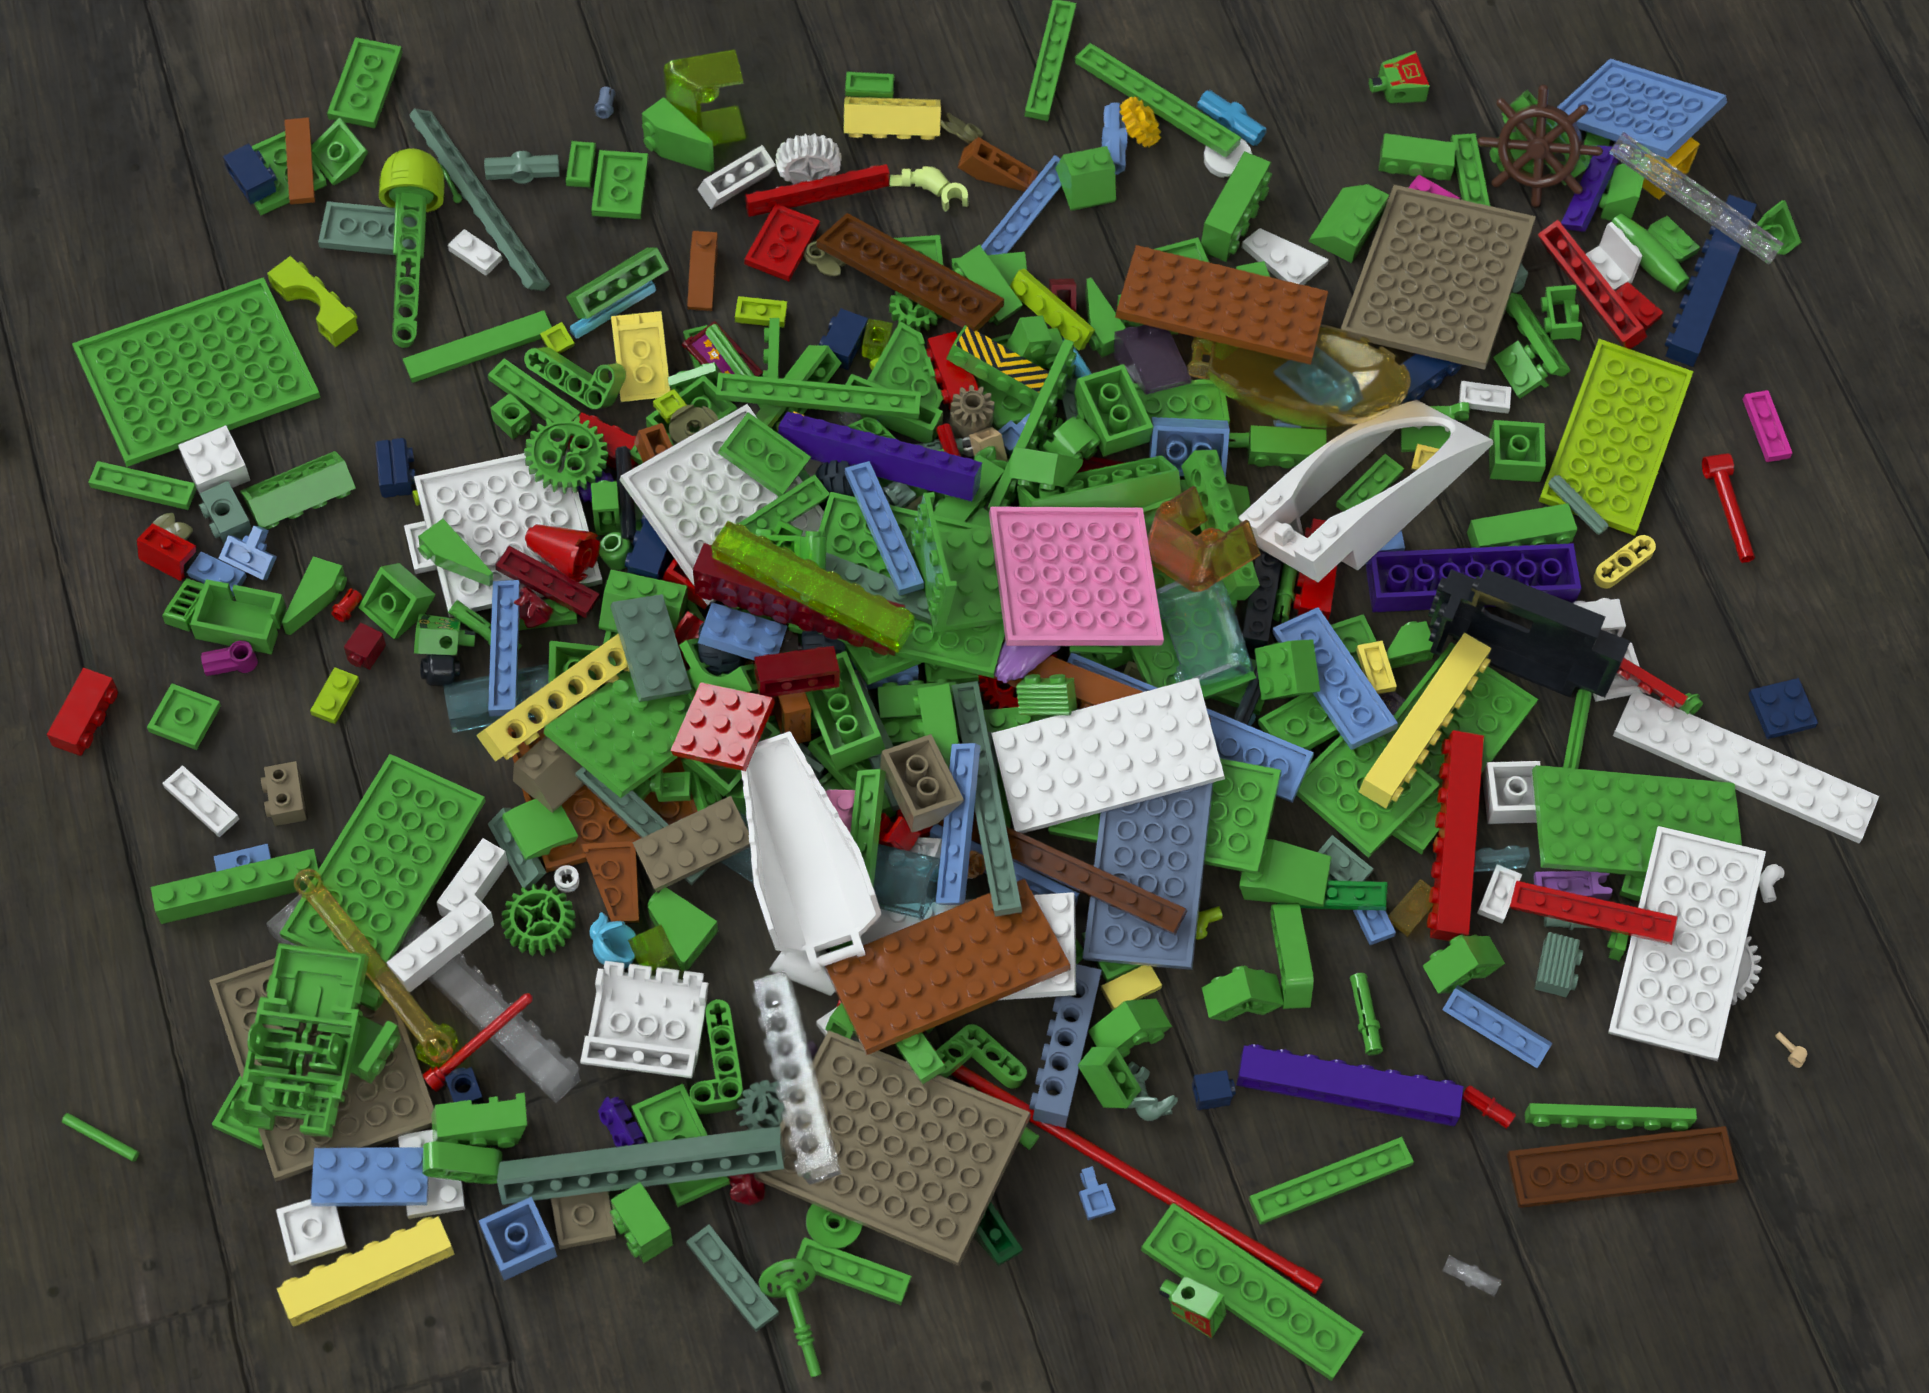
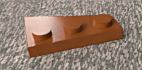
M635 841L581 844L611 922L639 923L636 849L632 843Z

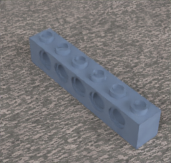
M1076 964V993L1082 997L1074 998L1070 995L1056 996L1053 1011L1058 1013L1056 1020L1050 1019L1047 1035L1052 1036L1050 1044H1044L1041 1060H1045L1046 1063L1044 1069H1038L1035 1084L1040 1085L1038 1093L1033 1092L1029 1109L1034 1110V1121L1066 1127L1079 1071L1078 1064L1082 1058L1101 975V970ZM1066 1017H1072V1018H1074L1076 1021H1075V1022H1068V1021H1066L1064 1018H1066ZM1066 1041L1071 1045L1062 1046L1059 1044V1042ZM1059 1065L1064 1067L1065 1070L1058 1071L1053 1066ZM1055 1090L1059 1093V1095L1053 1096L1050 1095L1047 1091Z

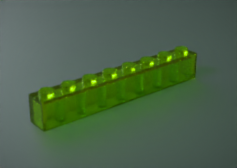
M727 521L711 545L712 557L897 653H899L914 629L915 616L908 609L896 607L890 604L883 596H874L865 591L861 585L857 583L851 584L843 580L836 572L826 571L820 568L814 561L810 559L804 560L796 556L789 548H781L773 544L767 537L763 535L757 536L749 532L742 524H734Z

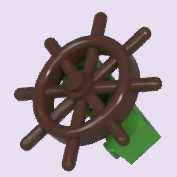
M1545 84L1540 85L1538 88V101L1528 90L1510 105L1505 99L1499 98L1496 105L1503 112L1502 115L1505 122L1499 138L1480 137L1477 140V144L1481 147L1498 148V155L1505 169L1492 180V186L1498 188L1512 177L1517 182L1532 187L1531 204L1533 207H1539L1541 204L1542 188L1550 187L1560 182L1565 186L1568 185L1575 194H1581L1583 188L1575 177L1590 164L1591 161L1586 155L1600 156L1603 153V149L1600 146L1582 145L1581 134L1576 122L1588 112V106L1583 104L1568 115L1557 107L1547 105L1548 87ZM1531 118L1534 121V125L1528 126L1523 120ZM1513 129L1519 133L1520 140L1510 139ZM1510 149L1527 151L1517 160H1514ZM1555 153H1562L1566 161H1559L1555 157ZM1532 159H1534L1533 174L1522 169ZM1544 164L1550 168L1551 174L1543 175Z

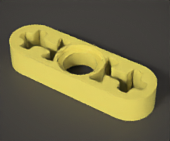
M1640 535L1597 567L1594 574L1595 583L1601 588L1613 587L1652 557L1656 549L1655 541L1646 535ZM1639 546H1646L1648 548L1647 550H1641L1636 556L1635 553L1637 552ZM1626 557L1631 561L1632 565L1628 567L1622 566L1618 562V558ZM1612 568L1614 569V571L1611 574V577H1602V573L1607 574L1612 570Z

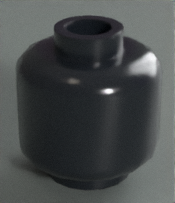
M427 654L425 658L421 659L420 676L430 686H450L454 682L455 677L460 675V663L455 661L453 655Z

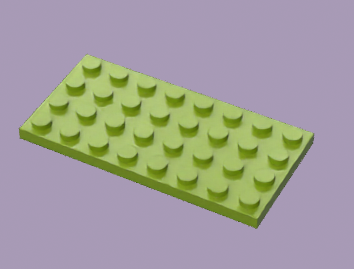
M1598 339L1538 502L1549 506L1566 504L1548 485L1554 476L1559 475L1608 523L1609 527L1635 536L1693 371Z

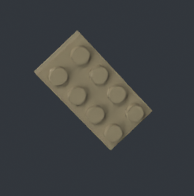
M731 796L632 842L656 892L751 847L749 832Z

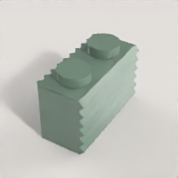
M1548 932L1543 942L1535 990L1567 997L1570 990H1575L1578 981V975L1574 974L1575 965L1580 966L1583 956V950L1579 949V939Z

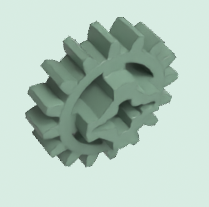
M764 1080L760 1084L758 1082L751 1084L750 1089L742 1092L746 1099H741L737 1102L742 1106V1110L736 1112V1114L743 1116L744 1119L739 1125H747V1131L779 1127L794 1096L787 1097L785 1094L788 1088L778 1089L779 1082L777 1081L769 1084L768 1080Z

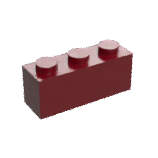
M834 646L754 657L755 677L759 695L774 697L840 687V669Z

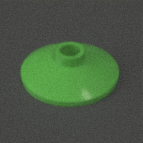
M814 1204L809 1208L806 1217V1227L811 1238L827 1248L840 1249L852 1244L860 1235L863 1226ZM833 1221H836L839 1223L840 1226L836 1229H833L829 1226V1224Z

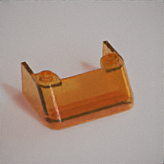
M1195 486L1190 487L1173 499L1160 505L1150 529L1148 545L1153 566L1188 590L1200 592L1208 589L1261 554L1250 522L1247 519L1226 533L1215 528H1207L1198 536L1190 532L1208 521Z

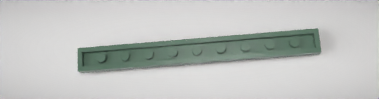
M414 108L409 116L415 123V128L422 133L427 145L437 155L439 163L448 171L450 179L461 190L463 198L469 202L474 209V214L480 218L485 225L487 233L493 237L498 244V249L504 253L511 268L521 278L522 284L530 290L545 291L550 285L549 281L431 111Z
M978 681L952 685L962 744L976 743L980 745L974 809L994 915L996 917L1022 912Z

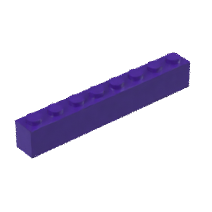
M787 412L778 427V434L809 455L812 460L823 463H830L833 460L841 463L842 460L847 461L850 466L870 461L877 477L971 502L980 487L982 462L970 458H963L944 451H937L921 445L902 442L894 438L875 435L871 432L852 429L848 426L833 424L798 413Z
M1257 1044L1244 1045L1236 1086L1450 1126H1455L1460 1117L1463 1086L1456 1085L1455 1082L1450 1080L1438 1082L1429 1080L1428 1077L1423 1075L1406 1076L1396 1070L1379 1071L1374 1070L1369 1065L1352 1066L1347 1065L1342 1060H1320L1318 1056L1310 1054L1299 1056L1283 1049L1276 1051L1266 1050L1265 1047Z

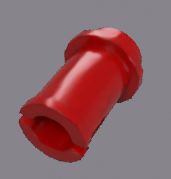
M350 588L339 604H335L332 607V616L340 622L349 620L351 612L363 599L362 595Z

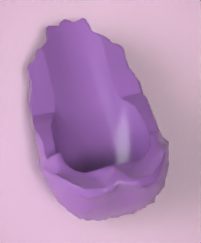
M1005 640L1001 647L994 676L997 677L998 681H1003V683L1024 678L1029 671L1033 670L1051 654L1057 652L1061 646H1006Z

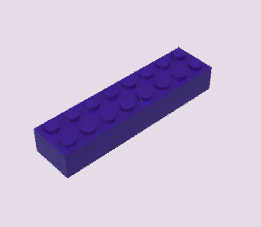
M1574 543L1377 552L1366 565L1372 612L1430 610L1441 578H1447L1451 569L1474 579L1476 576L1482 578L1485 569H1488L1571 603L1576 602L1581 590ZM1485 605L1484 607H1496V606H1493V605Z

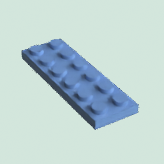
M1319 607L1273 628V635L1279 643L1313 639L1320 692L1313 694L1351 750L1397 729L1398 722Z

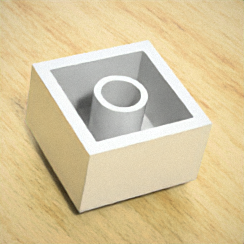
M227 426L178 445L183 461L199 494L226 481H229L232 488L250 481L246 465Z
M1540 761L1487 762L1482 774L1488 824L1537 823L1532 769L1536 765H1540Z

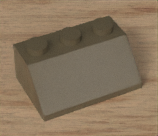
M932 734L881 752L880 768L886 772L885 778L912 833L938 824L963 803L964 799Z
M547 736L514 763L513 782L534 799H537L552 813L584 785L575 775L582 765Z

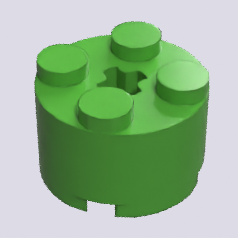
M1077 415L1076 418L1073 416L1053 433L1055 436L1053 442L1050 443L1047 440L1042 451L1089 460L1098 451L1096 447L1100 444L1101 439Z

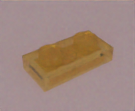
M1421 879L1388 916L1391 924L1407 937L1433 907V903L1429 902V894L1432 887Z

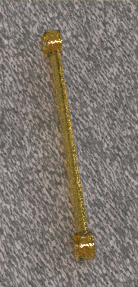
M313 869L300 871L294 879V887L298 894L308 900L348 952L366 954L369 957L366 975L423 1046L427 1058L436 1063L448 1060L453 1052V1045L449 1037L438 1030L387 966L385 961L324 886L319 873ZM307 876H313L318 879L317 887L314 886ZM302 880L309 887L310 892L301 891L300 882ZM436 1039H442L448 1043L446 1052ZM430 1043L434 1045L440 1056L430 1055L428 1048Z

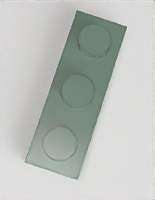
M502 808L488 823V826L500 848L506 852L507 860L521 886L531 889L533 883L536 884L546 874V871L538 857L525 860L502 818V815L511 810V808Z

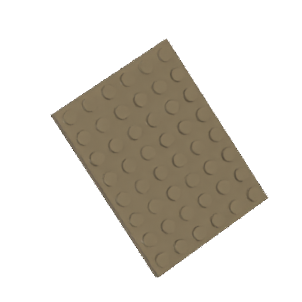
M1394 185L1342 323L1340 336L1485 370L1535 224L1536 216Z
M275 958L209 980L241 1079L243 1078L249 1051V1030L252 1024L255 1023L260 997L267 998L268 992L266 990L269 977L272 975ZM385 971L377 983L387 989L385 1000L381 1007L375 1011L362 1004L357 1006L363 1012L362 1016L383 1027L387 1020L396 1024L401 1037L399 1045L395 1051L390 1053L386 1059L384 1069L379 1075H376L372 1083L350 1073L347 1090L342 1092L345 1101L339 1102L335 1125H332V1138L303 1134L300 1132V1125H303L304 1119L276 1116L273 1130L258 1128L276 1182L313 1169L314 1148H373L398 1139L402 1135L432 1127L431 1114L434 1107ZM300 1023L299 1029L263 1024V1027L295 1031L301 1036L300 1043H302V1034L307 1023ZM313 1024L312 1031L308 1035V1044L315 1046L318 1035L331 1036V1033L317 1031L318 1025ZM305 1055L302 1064V1076L307 1077L308 1072L317 1073L309 1066L313 1055ZM255 1059L254 1065L264 1066ZM296 1065L294 1069H290L291 1075H296Z
M828 1030L780 1124L785 1150L784 1169L756 1172L754 1177L757 1181L960 1266L1031 1115L1026 1110L940 1075L935 1076L922 1085L906 1061L879 1050L866 1055L861 1043Z

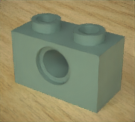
M229 481L200 493L203 503L199 504V507L205 519L210 517L213 522L209 526L215 538L220 537L223 544H225L228 535H233L239 539L245 535H250L252 528L249 519Z

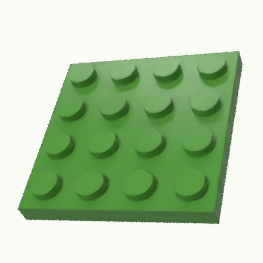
M1340 735L1309 765L1296 796L1369 858L1438 790L1440 784L1419 766L1415 765L1414 768L1417 771L1409 784L1404 782L1401 786L1404 788V791L1398 801L1394 802L1392 800L1388 807L1384 808L1359 793L1364 778L1389 741L1381 736L1351 750Z

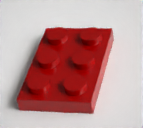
M775 204L744 259L745 265L789 282L802 260L807 246L812 242L818 231L820 220Z

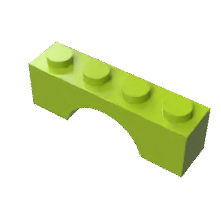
M289 256L267 273L271 287L287 302L296 299H306L320 307L319 314L316 317L319 332L334 347H337L358 331L356 313L350 307L346 308L342 305L341 300L333 291H327L323 282L317 276L312 277L307 267L301 261L297 263Z

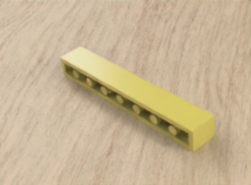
M1466 633L1462 635L1364 778L1359 793L1384 808H1387L1392 800L1394 802L1398 801L1404 791V788L1401 786L1404 782L1409 784L1417 771L1414 768L1417 763L1423 764L1430 752L1427 750L1430 744L1435 746L1442 734L1439 731L1442 726L1448 727L1454 717V714L1451 712L1454 708L1459 710L1467 697L1464 695L1465 691H1472L1479 679L1476 677L1478 672L1484 673L1491 662L1487 657L1492 648Z

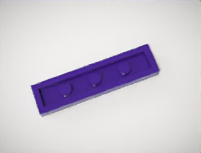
M1598 145L1603 149V153L1600 156H1592L1590 160L1591 162L1580 182L1583 191L1579 195L1574 194L1561 222L1566 230L1586 231L1622 154L1619 147Z

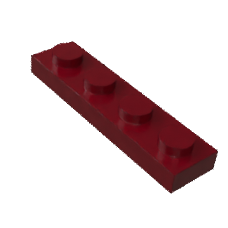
M508 546L496 564V571L513 580H519L526 587L584 618L588 616L599 600V593L569 579L562 573L511 546Z

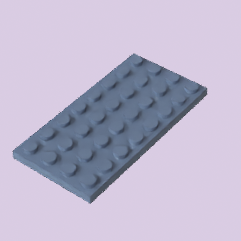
M1214 782L1101 812L1094 867L1186 908L1187 913L1176 935H1173L1090 896L1083 951L1084 960L1192 970Z

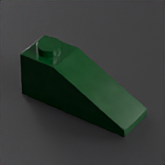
M990 1201L973 1237L994 1262L1000 1266L1022 1253L1023 1249Z

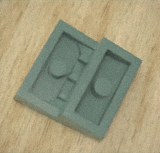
M1333 835L1318 851V853L1331 856L1332 858L1328 880L1365 881L1374 871L1370 865Z

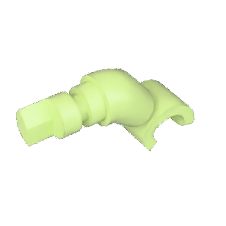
M923 166V169H915V172H911V169H902V175L890 176V187H911V184H915V187H922L936 196L942 197V207L945 212L949 209V200L952 198H959L962 201V206L968 207V192L965 186L960 183H950L937 168Z

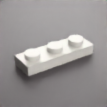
M183 765L163 782L164 788L218 837L222 836L239 820L238 815Z

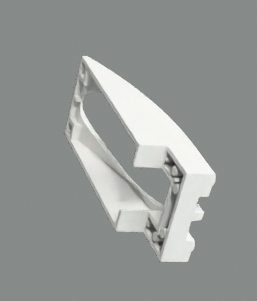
M1418 400L1393 407L1357 424L1332 439L1273 485L1238 517L1245 540L1316 582L1325 577L1341 561L1359 570L1493 445V440ZM1423 426H1443L1445 431L1451 432L1445 444L1410 476L1376 496L1330 517L1308 538L1303 536L1300 517L1393 431L1406 427L1420 429Z

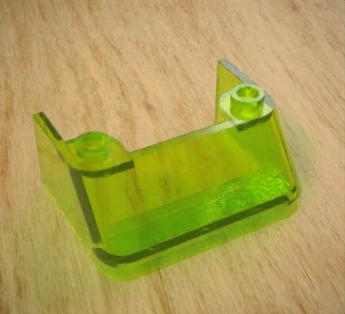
M735 49L672 60L665 64L663 72L666 100L713 141V146L746 139L738 106L701 112V103L714 101L719 96L720 87L743 84Z

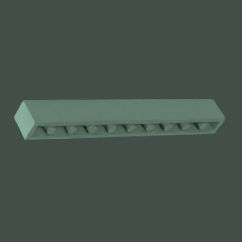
M779 1126L503 1161L499 1165L497 1183L503 1205L518 1203L530 1197L534 1201L629 1189L639 1182L645 1187L784 1169L785 1150L781 1127Z

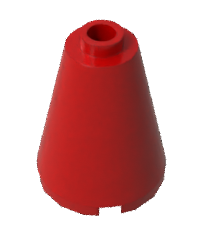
M536 524L530 527L525 534L526 545L531 551L575 582H581L586 579L588 574H585L588 567L593 568L595 566L600 550V541L595 538L598 535L589 531Z

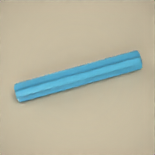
M649 281L590 318L577 321L570 326V332L575 338H580L611 319V316L618 315L656 291L654 283Z

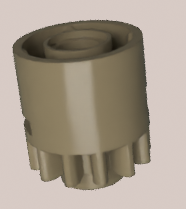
M970 385L967 392L961 387L960 395H953L950 426L955 439H963L971 434L993 427L995 402L991 401V393L983 394V387L976 391L974 386Z

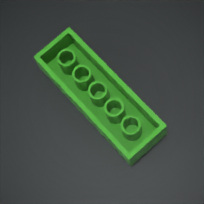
M1162 455L1076 473L1066 487L1055 486V491L1039 488L1040 483L1033 482V487L1017 486L1019 507L1143 508L1174 497L1175 500L1182 499L1179 470Z

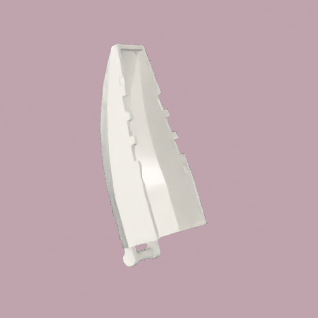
M789 731L758 742L747 770L741 771L744 784L743 791L746 802L754 887L775 949L807 955L813 973L820 971V967L857 955L861 957L866 955L860 937L881 915V911L860 849L839 817L837 810L816 778L813 769L806 761L791 732ZM851 940L853 941L854 945L819 957L816 956V952Z

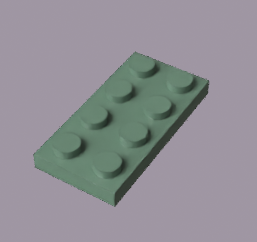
M327 202L318 240L319 248L393 255L395 208ZM412 217L403 219L404 224L408 227L417 225L416 220ZM410 239L403 240L402 242L406 249L410 250L416 247L415 243Z
M663 595L612 602L610 607L639 702L689 694L691 691L690 682Z

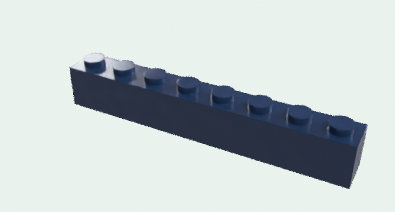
M1730 194L1726 203H1720L1715 215L1720 217L1719 221L1714 220L1708 234L1713 235L1712 239L1706 238L1701 252L1705 256L1704 258L1699 257L1694 271L1698 272L1697 277L1691 276L1687 286V290L1691 292L1689 296L1684 294L1679 307L1683 309L1682 315L1677 313L1672 327L1676 328L1675 333L1669 332L1664 345L1669 347L1665 357L1691 367L1694 366L1757 204Z

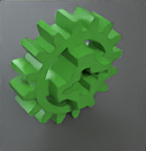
M895 291V295L890 297L889 313H892V320H898V324L901 321L909 327L915 328L918 332H920V327H924L928 331L930 323L937 325V319L942 317Z

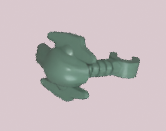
M1131 1062L1128 1068L1142 1090L1128 1108H1135L1138 1116L1145 1121H1153L1161 1116L1173 1114L1171 1109L1177 1103L1178 1098L1172 1095L1158 1102V1098L1149 1097L1145 1081L1148 1079L1150 1071L1142 1066L1139 1073L1136 1074L1139 1066Z

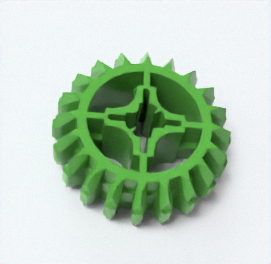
M533 883L531 891H527L526 888L522 887V895L513 893L512 898L514 902L506 901L505 905L508 910H503L502 918L505 920L501 922V925L505 929V938L511 939V946L519 945L521 953L528 948L529 954L532 956L536 950H540V954L544 956L546 953L545 949L548 948L555 953V945L558 944L564 947L565 940L563 938L571 939L572 934L570 930L575 928L573 919L576 916L575 911L571 910L573 908L572 902L566 901L567 897L564 892L558 895L556 887L548 891L545 883L541 889H537V886ZM551 907H554L560 913L559 923L555 922L553 917L550 916ZM518 917L523 918L524 922L527 923L525 933L517 927ZM540 917L543 918L542 921L539 920V922H534V919L536 918L537 920Z

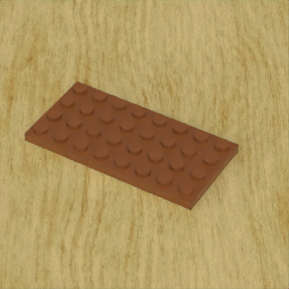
M1136 245L1115 318L1311 365L1328 291Z
M1025 879L1017 881L1022 912L995 917L991 894L988 893L863 945L866 954L864 956L858 957L855 955L824 966L866 1055L1071 970L1064 951Z

